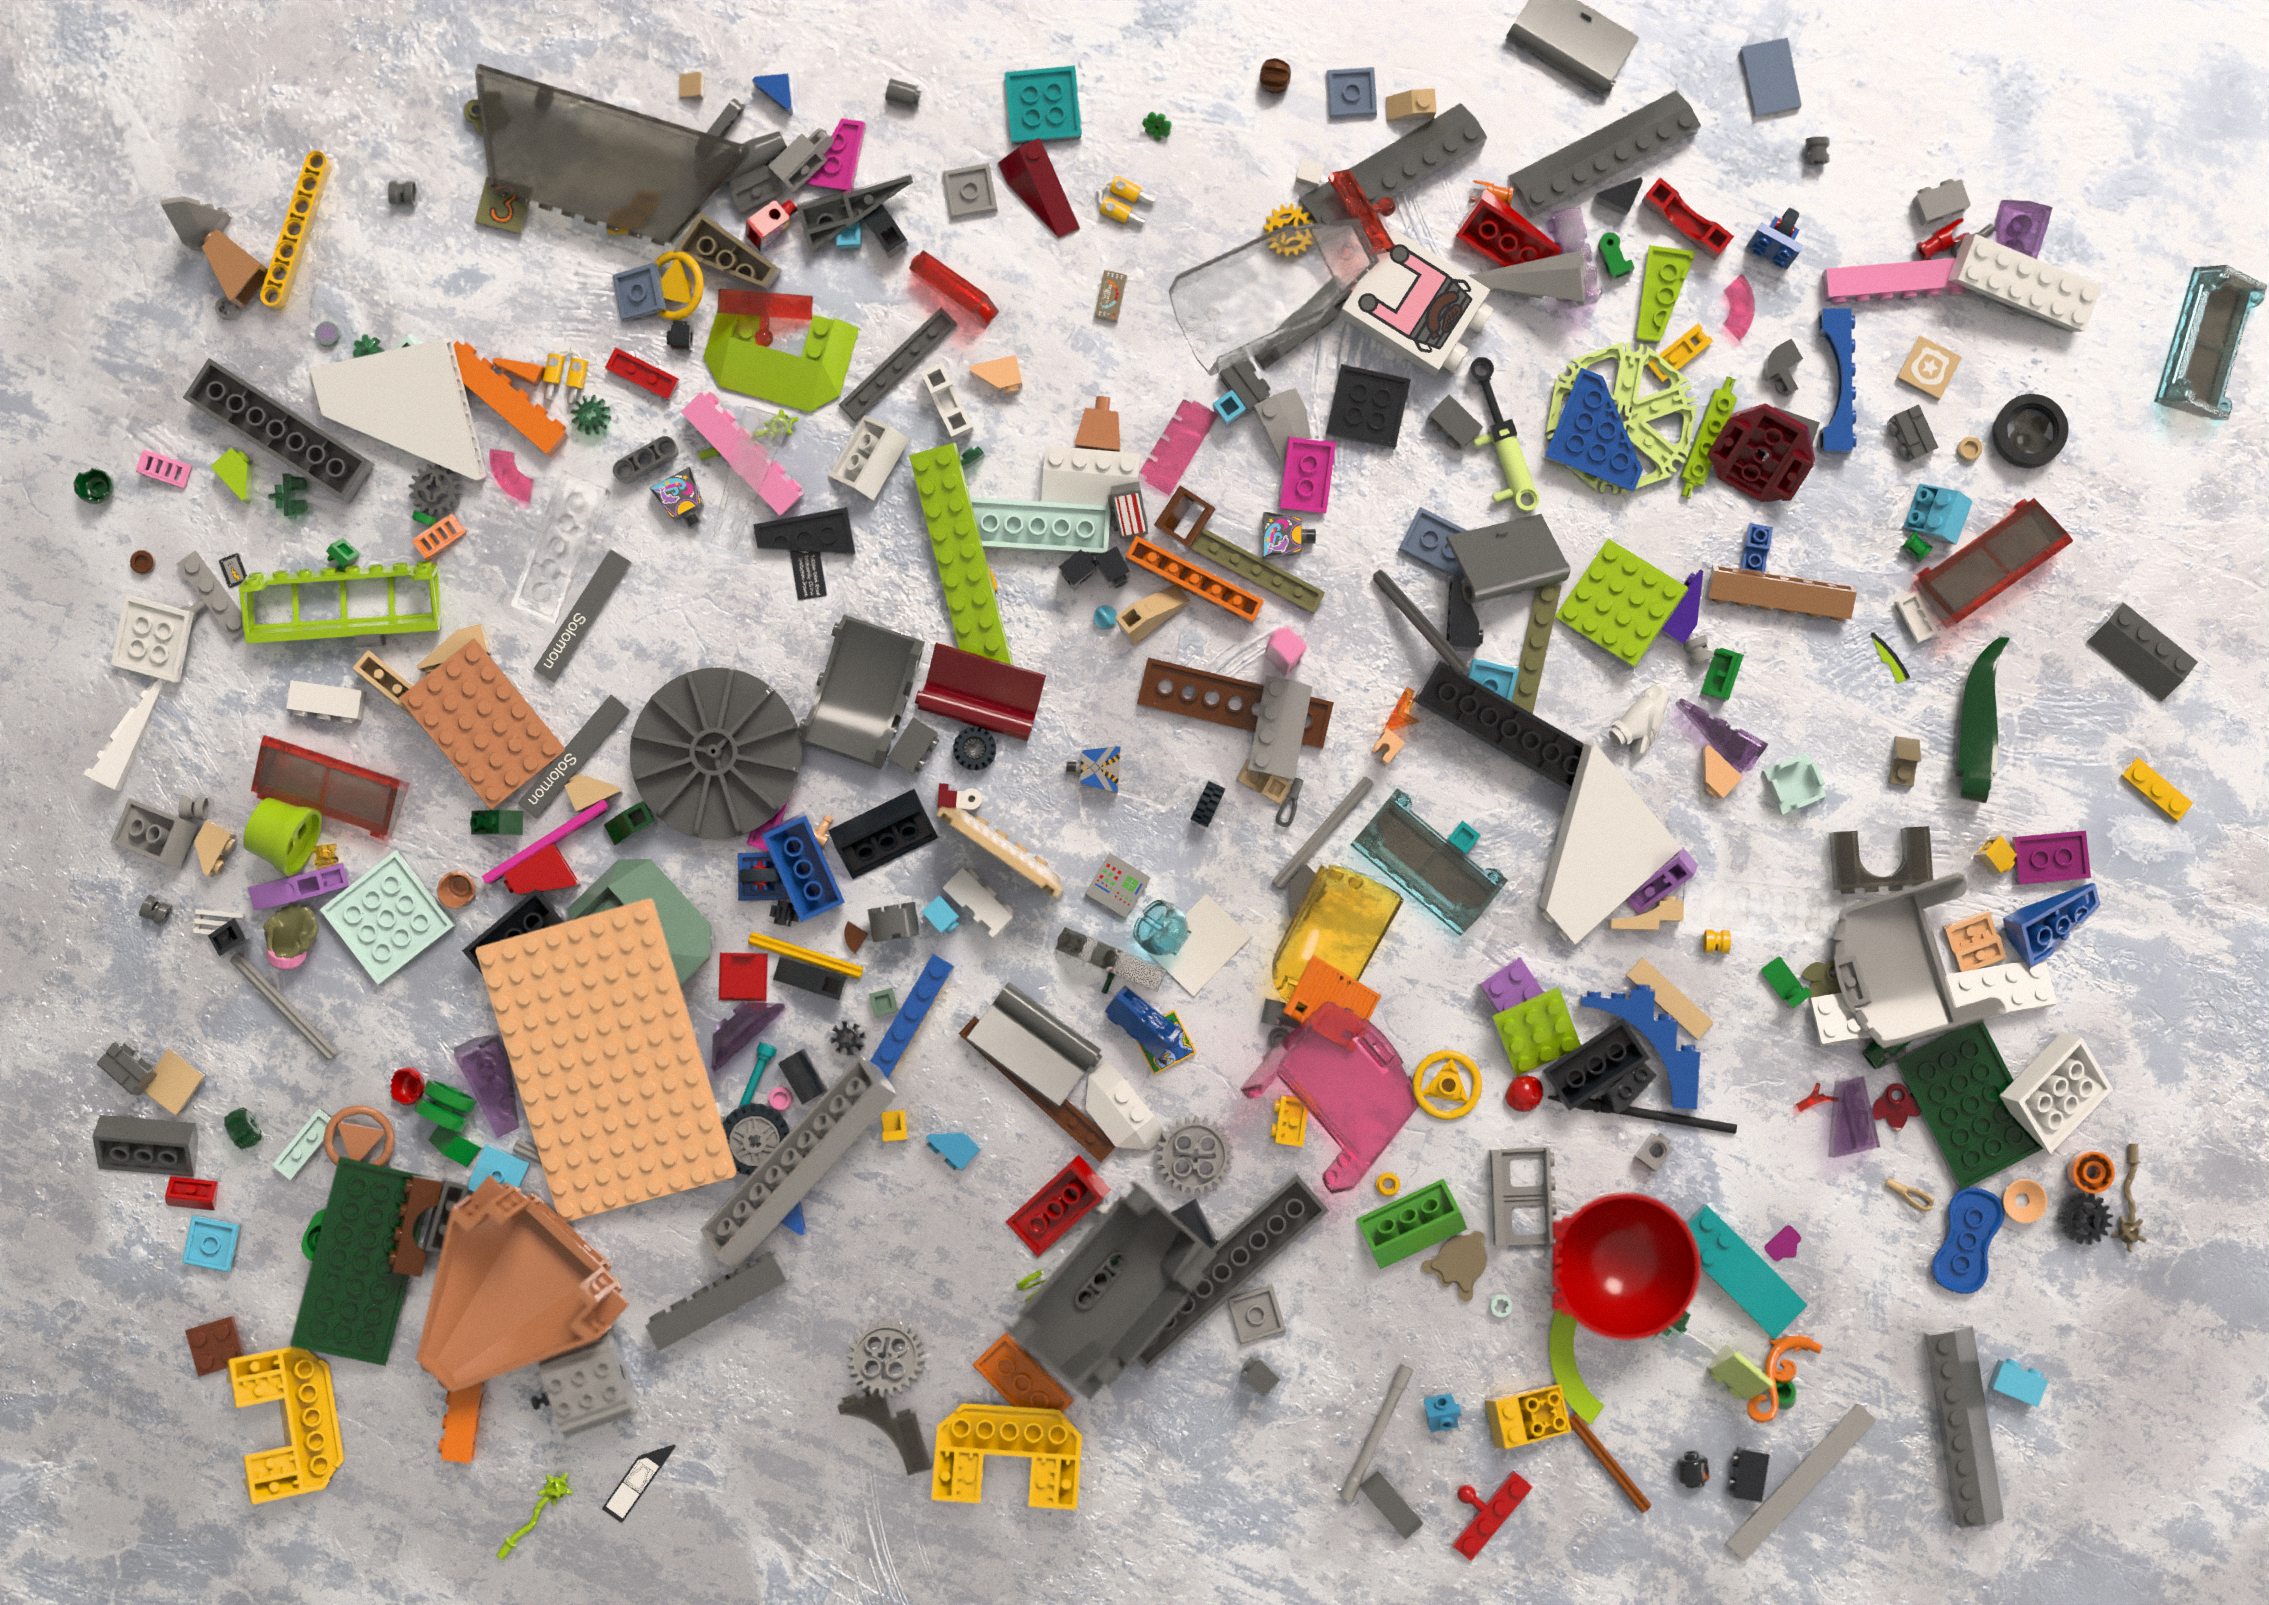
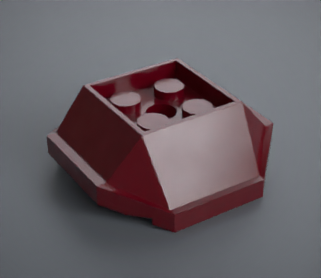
M1766 403L1732 413L1707 453L1719 480L1760 502L1791 501L1816 461L1808 426ZM1760 449H1765V450H1767L1768 452H1767V453L1762 452Z

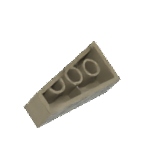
M701 212L674 250L676 253H687L695 261L766 289H770L782 272V269Z

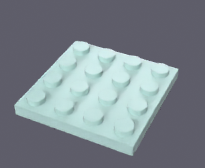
M396 850L320 909L377 985L382 984L455 927V924Z

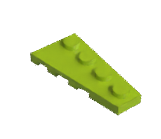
M1654 245L1648 246L1635 340L1655 343L1661 341L1696 251Z

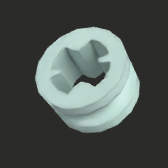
M1496 1295L1490 1301V1309L1496 1316L1506 1317L1512 1311V1302L1505 1295ZM1499 1299H1502V1302H1505V1300L1507 1302V1306L1504 1307L1505 1311L1501 1313L1499 1309L1495 1310Z

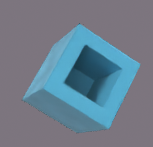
M1230 390L1215 401L1212 406L1226 426L1246 412L1245 406L1233 390Z

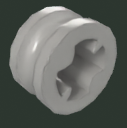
M222 297L216 302L215 311L221 318L231 320L237 316L239 307L227 297ZM225 303H227L230 306L232 304V307L229 309V314L225 313L224 311H221L222 309H224Z

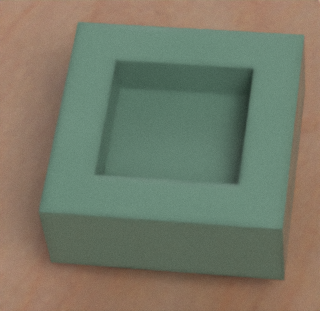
M893 988L869 994L875 1017L899 1011Z

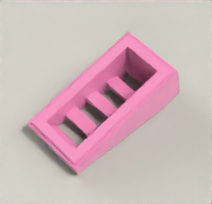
M143 449L136 472L185 488L193 466ZM151 458H153L150 469L148 471L147 468ZM159 461H163L159 474H156ZM169 464H172L169 477H165ZM178 467H181L182 471L178 481L174 480Z

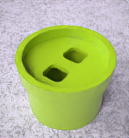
M268 797L262 800L251 814L245 828L243 846L245 850L273 864L274 868L288 877L294 876L306 865L317 845L322 828V815L318 810L305 806L299 808Z

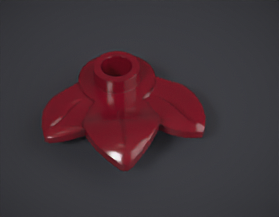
M1892 1083L1886 1087L1884 1096L1875 1100L1872 1116L1874 1120H1881L1886 1117L1888 1124L1895 1131H1900L1906 1124L1908 1116H1920V1109L1914 1097L1908 1094V1090L1904 1085ZM1895 1090L1900 1094L1896 1100L1892 1098V1093Z

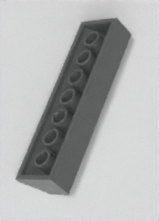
M1675 90L1509 175L1508 178L1529 218H1532L1697 133L1701 124L1691 105Z
M1459 103L1299 198V201L1305 211L1309 212L1310 219L1314 221V226L1324 240L1482 146L1487 140V135L1476 117L1462 103Z
M1971 1325L1925 1332L1955 1525L1960 1528L1987 1525L2003 1519L2004 1515L1974 1329Z

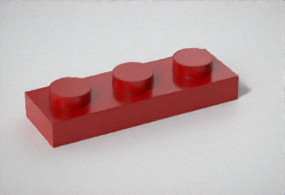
M616 347L605 366L606 370L670 401L680 381L679 378Z

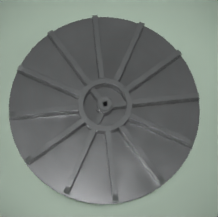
M704 668L690 671L661 687L650 697V700L641 711L631 735L630 764L633 779L639 794L649 809L660 820L675 830L703 839H728L741 836L756 830L779 813L793 793L802 764V743L800 742L799 728L793 713L783 698L759 678L746 672L729 668Z

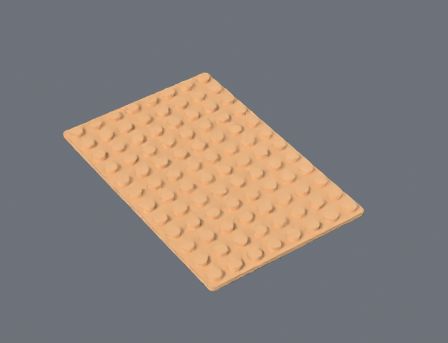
M645 899L480 946L476 949L477 958L558 1216L564 1222L736 1176L737 1170L652 899Z

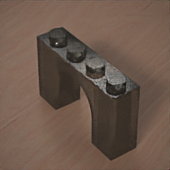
M1929 826L1901 828L1902 860L1897 870L1886 877L1873 875L1862 865L1859 856L1858 830L1829 833L1833 890H1840L1841 894H1854L1855 889L1864 888V893L1879 892V887H1888V891H1901L1903 886L1912 885L1913 887L1933 880Z

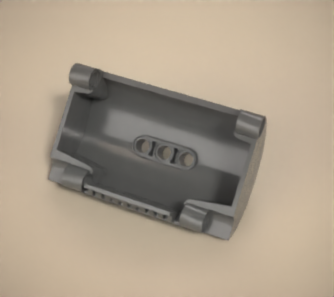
M1134 1181L1131 1183L1134 1188L1125 1198L1120 1195L1017 1313L1020 1318L1013 1326L1008 1324L1005 1327L1007 1333L1017 1343L1030 1350L1088 1400H1091L1104 1384L1110 1387L1124 1371L1123 1369L1127 1365L1130 1366L1143 1350L1148 1347L1188 1300L1186 1297L1190 1292L1192 1293L1206 1277L1202 1271L1217 1255L1157 1202L1151 1194ZM1114 1255H1118L1117 1261L1110 1263L1111 1258ZM1102 1273L1101 1279L1095 1282V1276ZM1086 1292V1296L1078 1300L1080 1293Z

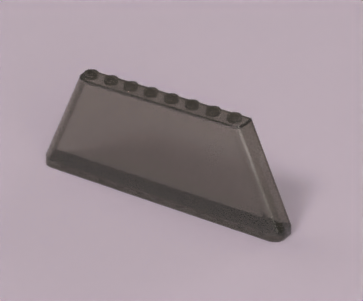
M477 64L475 70L489 185L491 189H494L493 194L507 198L508 194L516 196V201L530 205V201L539 203L538 208L552 212L553 208L562 210L560 215L573 219L575 215L584 217L583 222L597 226L598 222L606 224V229L618 233L620 229L629 231L628 236L642 240V237L646 236L651 238V243L664 246L665 242L673 244L746 160L750 148L748 146L482 64Z

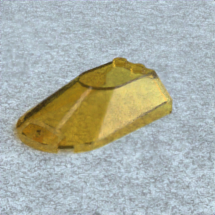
M1334 861L1321 863L1273 958L1272 978L1282 998L1287 1002L1289 1001L1312 955L1359 981L1403 904L1404 899L1397 892L1372 876ZM1298 1002V1004H1297V1006H1296V1007L1301 1008V1009H1305V1008H1306V1006H1304L1303 1004H1301V1003H1299V1002Z

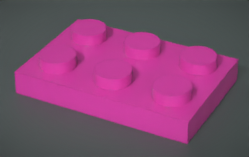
M1288 436L1279 508L1319 513L1327 512L1336 448L1335 441Z

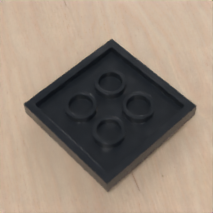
M1341 364L1326 435L1395 450L1411 379Z

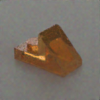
M1409 687L1405 688L1383 731L1386 728L1394 731L1420 723L1418 719L1404 712L1405 709L1410 711L1415 702L1413 701L1415 698L1413 697L1414 690Z

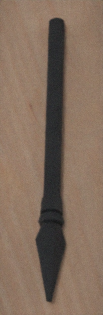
M1548 1096V1099L1562 1103L1557 1096ZM1589 1098L1575 1107L1581 1110H1594L1596 1113L1600 1111L1601 1113L1617 1114L1604 1100L1601 1101L1599 1098L1595 1100ZM1632 1106L1618 1113L1736 1134L1737 1124Z

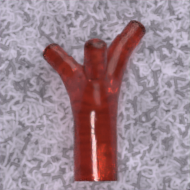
M1816 1083L1813 1092L1807 1098L1796 1103V1106L1802 1112L1814 1104L1823 1101H1834V1097L1825 1096L1823 1093L1819 1094L1820 1083Z

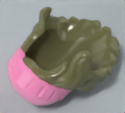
M291 903L286 907H282L280 911H276L275 915H272L264 924L267 960L273 967L286 971L293 970L299 967L305 960L307 951L316 941L319 928L314 912L310 907L302 906L300 903H296L294 906Z

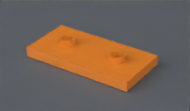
M1007 1331L973 1363L976 1370L1012 1407L1055 1409L1064 1412L1074 1402L1062 1387Z

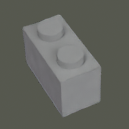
M1953 178L1940 182V187L1932 189L1931 186L1917 191L1918 194L1912 201L1922 226L1966 211L1971 206L1962 179L1954 181Z

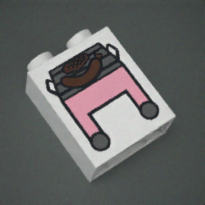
M1393 228L1342 307L1340 318L1436 378L1442 367L1452 373L1455 372L1468 351V348L1460 344L1459 340L1468 327L1480 333L1494 308L1484 303L1490 292L1489 288Z

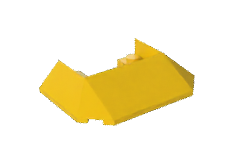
M287 1347L228 1359L226 1383H231L234 1407L238 1408L278 1399L286 1447L242 1456L246 1478L242 1479L251 1504L324 1489L335 1470L339 1468L344 1460L329 1365L310 1353L309 1350L297 1347Z
M963 1403L937 1426L931 1500L980 1503L984 1454L1032 1457L1028 1507L1077 1510L1082 1435L1060 1410Z

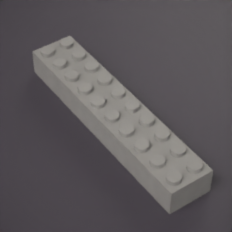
M860 1055L701 1228V1232L716 1259L737 1269L804 1195L811 1190L839 1157L843 1155L850 1145L859 1138L862 1132L876 1119L885 1107L892 1102L897 1093L878 1066Z

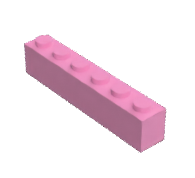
M1956 258L1827 268L1822 273L1825 301H1832V304L1846 303V299L1866 302L1870 301L1871 297H1879V300H1890L1896 295H1903V298H1914L1920 293H1926L1927 296L1931 297L1941 295V292L1950 291L1951 295L1965 293V290L1968 288L1948 281Z
M700 392L681 413L779 516L786 514L805 495L801 491L802 486L795 479L792 478L790 480L785 475V468L779 462H773L768 457V450L761 444L757 445L751 439L753 437L751 432L744 426L741 428L735 422L736 417L728 409L724 411L718 404L720 400L712 392Z
M1288 626L1284 629L1279 627L1268 639L1269 641L1265 648L1267 650L1265 658L1285 677L1303 659L1308 646Z

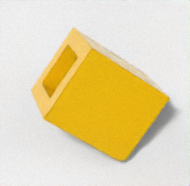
M906 1110L883 1112V1142L908 1139Z

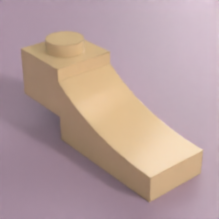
M1663 897V901L1656 902L1655 908L1643 914L1630 918L1609 919L1608 929L1659 930V921H1684V902L1677 901V897Z

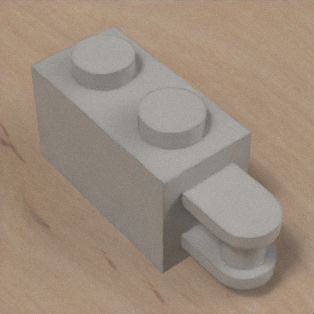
M818 128L808 138L801 133L768 167L795 193L828 161L823 154L833 145L834 138L827 134L824 128Z

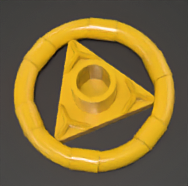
M669 251L660 255L653 263H657L659 270L663 264L674 260L661 278L664 298L688 303V305L675 312L668 310L657 312L659 316L673 321L686 318L695 311L703 295L704 281L702 271L692 256L684 252L676 253ZM681 261L692 270L695 286L692 300L690 296L692 283L690 279L685 277Z
M1440 1050L1425 1057L1417 1066L1412 1082L1414 1097L1420 1108L1432 1117L1442 1120H1454L1468 1114L1478 1103L1483 1086L1481 1074L1476 1064L1468 1056L1454 1050ZM1449 1059L1422 1091L1421 1086L1425 1070L1432 1063ZM1454 1060L1459 1061L1472 1075L1473 1087L1469 1100ZM1423 1095L1464 1102L1466 1104L1451 1111H1442L1430 1104Z

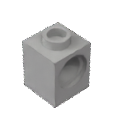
M1651 1133L1634 1156L1650 1169L1657 1172L1674 1148L1669 1145L1671 1140L1663 1134L1655 1135ZM1657 1143L1661 1147V1153L1657 1157H1652L1649 1152L1650 1147Z

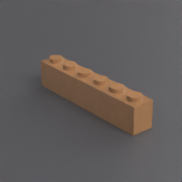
M1712 564L1707 589L1709 598H1712V601L1717 603L1731 601L1736 602V605L1742 607H1749L1750 604L1758 605L1759 608L1769 611L1773 610V608L1783 609V612L1789 614H1797L1798 611L1815 618H1819L1821 615L1830 616V619L1835 621L1851 620L1857 595L1853 585Z

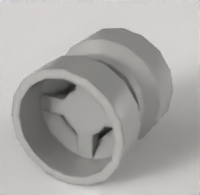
M1706 635L1684 643L1686 651L1691 653L1690 661L1692 666L1715 657L1713 651L1707 647L1708 639Z
M181 795L178 807L179 817L183 819L195 817L197 820H206L209 808L208 797L199 796L192 798L190 795Z

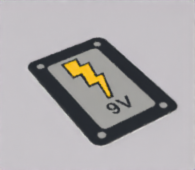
M238 553L219 560L229 588L240 585L247 577Z

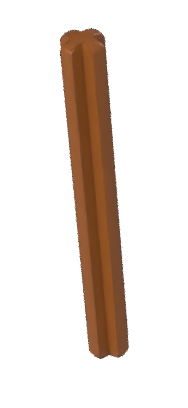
M1576 1413L1568 1418L1571 1428L1641 1513L1649 1510L1651 1503Z

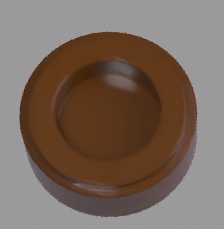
M139 550L130 558V566L138 574H149L155 568L156 560L150 552Z

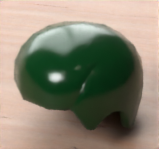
M91 468L90 471L85 473H78L73 482L74 492L81 500L89 504L96 505L105 502L110 498L114 490L113 479L107 472Z

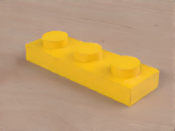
M2138 757L2120 775L2175 822L2179 821L2193 804L2192 801Z

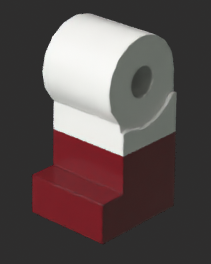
M939 783L938 808L959 807L963 810H975L982 804V795L976 789L952 791L949 790V784Z

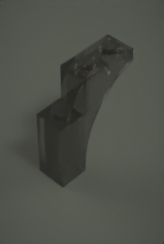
M1064 927L1063 932L1059 935L1055 948L1158 992L1167 971L1162 967Z
M870 1389L865 1392L866 1395L856 1397V1394L842 1397L843 1402L837 1405L840 1415H850L867 1420L887 1434L899 1450L908 1476L932 1468V1462L917 1410L911 1412L910 1408L897 1411V1416L893 1417L887 1393H885L884 1398L880 1397L879 1391L874 1396H871Z

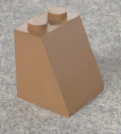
M216 229L205 237V244L202 246V249L227 298L243 310L263 286L268 269Z

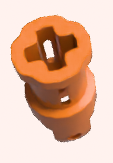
M1473 181V183L1485 185L1487 191L1510 206L1514 187L1504 188L1495 186L1492 182ZM1470 196L1469 198L1476 201L1478 197Z

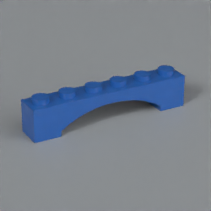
M1823 308L1818 313L1819 336H1824L1835 359L1838 374V395L1828 426L1820 430V454H1849L1856 447L1857 443L1856 433H1853V424L1856 423V410H1853L1852 400L1856 399V387L1852 386V377H1855L1856 364L1852 362V353H1855L1856 349L1855 339H1852V330L1855 329V315L1851 314V308Z

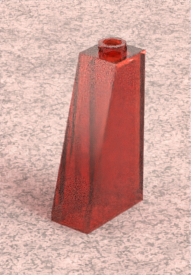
M922 250L920 254L912 259L909 270L917 279L984 330L998 314L999 310L986 293L926 251Z

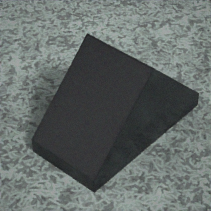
M1642 177L1598 192L1594 197L1595 202L1627 216L1643 183Z
M233 918L208 935L219 956L253 939L242 918Z

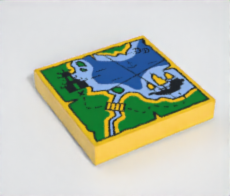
M1175 1010L1164 1016L1178 1026L1181 1031L1159 1059L1137 1041L1154 1075L1197 1053Z

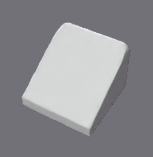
M1302 158L1295 181L1318 188L1325 164Z

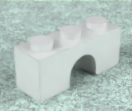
M943 362L922 371L921 375L952 441L973 432V426L960 402Z

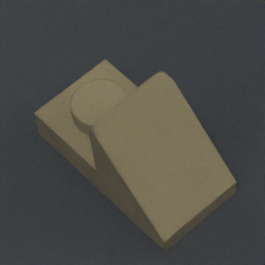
M1895 736L1889 784L1914 787L1917 763L1921 762L1920 740Z

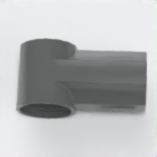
M1265 999L1260 1022L1307 1030L1306 1025L1297 1022L1283 1013L1287 1003ZM1295 1007V1009L1301 1013H1303L1305 1010L1303 1008Z

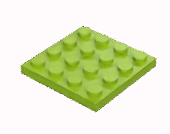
M1608 538L1555 615V618L1633 668H1636L1689 589Z

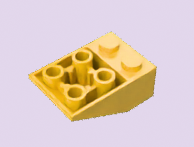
M1561 1384L1484 1400L1495 1448L1509 1449L1571 1432Z

